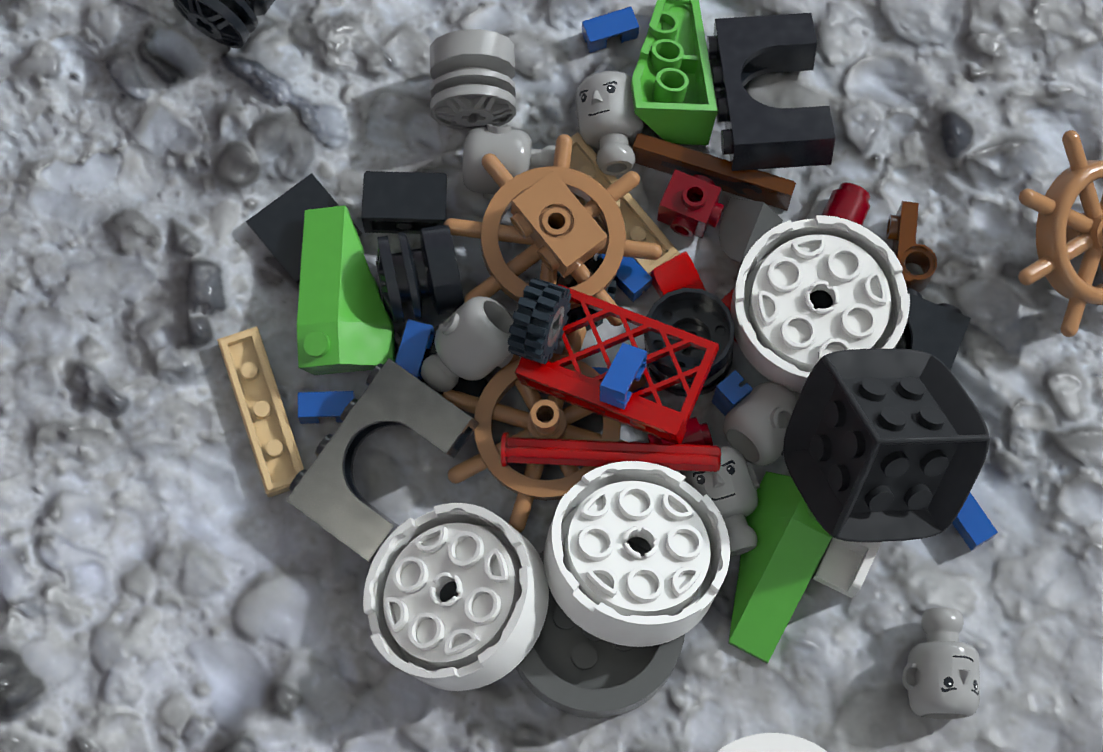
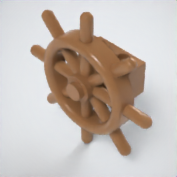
M562 134L556 139L553 166L534 168L515 177L509 173L496 155L491 153L484 155L481 161L482 166L500 189L491 199L485 211L483 221L450 218L444 222L445 225H449L451 235L481 239L482 257L490 277L465 295L464 303L477 296L490 298L499 290H502L507 296L518 302L519 298L523 297V290L526 285L529 286L528 283L521 280L518 276L541 259V280L556 284L558 271L564 278L571 274L578 283V285L570 287L571 289L618 306L605 289L616 276L622 258L631 257L657 260L662 255V248L656 243L626 240L623 216L616 202L638 186L640 183L639 174L629 171L605 189L604 186L589 175L570 168L573 141L567 134ZM574 194L586 200L587 203L582 205ZM511 207L513 216L510 217V221L513 226L501 224L504 215ZM598 215H600L603 221L606 233L594 220V218H596ZM498 241L531 246L506 264ZM597 253L606 254L603 262L592 275L584 263ZM573 301L569 302L571 303L570 309L582 306ZM613 316L606 318L613 326L622 325L621 319Z

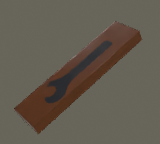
M641 133L637 134L633 145L636 164L673 175L675 169L691 176L695 174L703 175L711 179L716 186L721 187L722 191L750 200L764 202L766 205L782 210H788L796 185L795 181L760 170L732 171L731 162Z

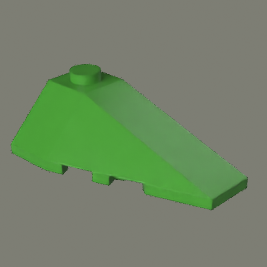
M657 0L631 79L634 113L663 140L674 144L709 145L718 112L699 0Z
M345 205L305 210L297 313L298 368L313 375L373 370L380 363L384 365L388 358L395 362L394 326L389 313L385 310L378 292L379 287L376 279L371 274L364 256L365 251L349 210Z
M766 471L760 483V488L757 489L758 506L752 514L746 517L748 526L753 528L757 534L758 542L756 548L740 555L728 644L768 663L832 536L817 522L791 476Z

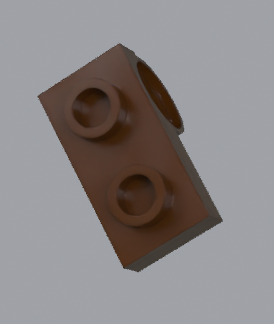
M902 201L896 215L890 214L886 238L893 240L892 251L903 268L902 274L906 287L921 292L926 288L936 271L937 257L929 247L916 244L919 203ZM914 263L919 265L924 274L914 275L910 273L905 264Z

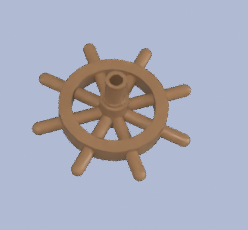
M1069 130L1063 134L1062 142L1070 167L1053 181L1045 196L1029 188L1023 189L1019 194L1021 204L1039 212L1036 224V248L1039 260L1021 270L1018 279L1023 285H1031L1045 276L1059 294L1069 299L1060 328L1061 333L1065 337H1073L1078 332L1086 304L1103 305V283L1092 286L1099 262L1103 272V194L1099 202L1093 182L1100 178L1103 179V160H1087L1079 134L1074 130ZM1078 195L1084 213L1071 209ZM1084 252L1078 273H1076L1070 260Z
M586 327L567 335L573 353L581 351L586 335ZM565 345L562 354L553 353L552 358L548 361L553 363L569 356ZM513 355L511 361L491 378L480 398L455 390L443 392L441 396L460 410L475 414L474 420L479 423L474 430L479 454L452 467L448 471L449 481L458 484L488 469L499 483L517 494L508 524L521 533L525 529L534 499L544 501L562 499L564 494H567L582 479L583 475L598 467L584 466L580 469L579 466L559 465L564 478L555 480H540L545 464H527L524 475L518 473L509 465L502 467L501 442L495 445L493 440V420L524 429L511 437L627 441L620 440L621 423L602 416L603 434L571 425L594 412L573 404L562 409L565 401L550 395L547 400H543L537 390L520 383L515 370L521 358ZM577 361L583 375L590 378L600 375L586 363ZM573 364L564 367L575 371ZM644 373L639 382L633 380L628 391L634 392L646 384L647 380ZM516 385L530 413L499 403L504 395Z

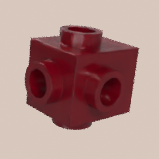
M675 169L659 204L657 220L670 225V228L679 235L685 237H692L694 235L703 239L707 227L716 228L723 212L724 205L718 203L722 188L716 186L706 176L699 174L691 176Z

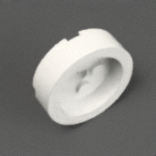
M816 215L815 219H804L795 222L789 220L781 223L755 242L739 269L731 301V316L735 324L734 335L747 360L763 376L774 383L785 386L791 391L801 393L813 367L826 354L850 349H893L896 347L907 324L910 307V294L907 293L906 283L902 274L903 268L894 252L880 237L869 229L850 220L834 216ZM817 290L828 292L833 299V306L826 309L813 308L814 305L810 301V294Z
M622 461L610 463L586 473L567 494H564L555 511L546 538L544 570L548 586L556 602L564 613L583 630L614 644L646 647L663 644L684 635L705 616L727 574L730 561V541L724 519L714 502L707 494L703 497L695 488L685 482L686 476L654 463ZM633 537H641L650 544L651 551L645 553L644 556H640V553L634 551L627 544V541Z
M467 503L441 504L434 506V511L428 512L415 520L410 517L399 525L384 541L368 571L364 588L363 609L364 613L368 615L370 629L373 634L370 637L374 645L392 665L432 687L448 691H466L481 688L501 679L527 656L538 639L545 622L549 602V587L544 565L538 552L530 541L495 513L477 505ZM455 581L457 585L456 592L459 593L458 596H453L447 602H441V589L448 582Z

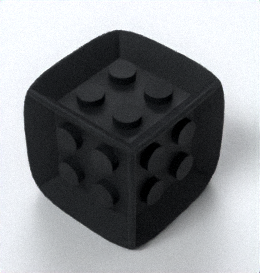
M850 349L826 354L813 367L790 417L784 437L783 455L788 472L817 522L829 535L849 542L906 541L935 536L945 531L952 524L963 507L982 469L989 449L990 436L986 423L971 398L949 368L935 356L912 349Z

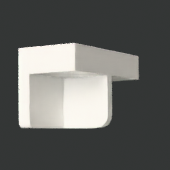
M832 537L813 580L853 598L860 590L882 542H849Z

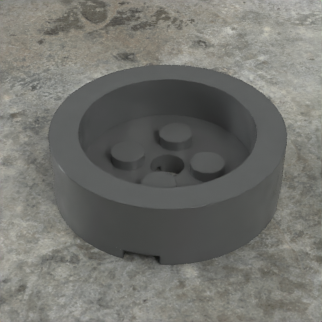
M629 540L627 541V544L634 551L639 552L640 556H644L645 553L649 552L640 545ZM544 551L539 553V556L544 565ZM549 588L548 609L540 635L527 656L515 668L526 686L549 706L577 715V717L609 718L622 715L640 707L664 686L681 654L685 634L672 641L646 647L618 645L602 639L597 641L590 640L583 634L582 628L575 624L560 608Z

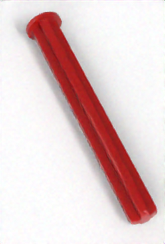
M503 432L501 440L502 467H507L508 463L601 467L622 461L648 462L672 470L717 472L721 467V448L711 445L510 437L509 432Z

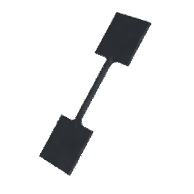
M311 173L248 219L246 223L297 284L300 281L305 210L339 205ZM354 224L358 236L360 237L362 235V232ZM439 324L434 328L435 335L437 329L439 328ZM394 330V342L397 344L399 351L402 338ZM435 335L431 349H426L423 361L430 355L437 354L434 344ZM459 377L457 385L452 390L480 398L488 381L485 378L465 380Z

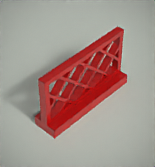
M568 288L571 294L570 301L581 304L586 315L585 318L563 327L562 339L569 356L553 363L548 361L546 364L521 357L515 370L520 383L673 444H681L687 431V422L719 350V344ZM588 307L599 312L591 315ZM609 316L621 319L626 332L602 342L594 323ZM627 322L639 327L630 330ZM590 325L598 344L573 353L566 334ZM649 331L661 334L666 347L648 354L646 364L670 355L678 375L653 384L646 367L643 373L649 387L632 393L625 409L600 401V385L607 372L590 378L581 373L577 361L601 352L609 369L611 362L606 349L630 340L632 346L638 348L635 337ZM668 337L679 342L671 345ZM689 346L706 351L701 364L685 372H682L674 354ZM573 364L575 371L564 367ZM695 376L693 383L689 388L686 380ZM681 382L687 397L679 412L663 406L657 392ZM653 394L656 403L644 397Z

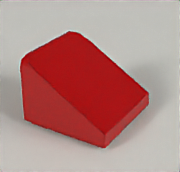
M686 251L651 271L652 285L660 298L668 292L682 288L703 289L706 291L692 259Z

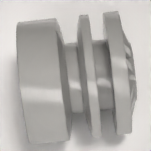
M464 29L446 33L432 42L430 45V74L434 81L430 85L432 98L430 100L431 117L435 121L450 128L473 130L475 128H487V124L501 126L510 122L516 116L515 82L512 80L515 76L514 43L508 37L494 31Z

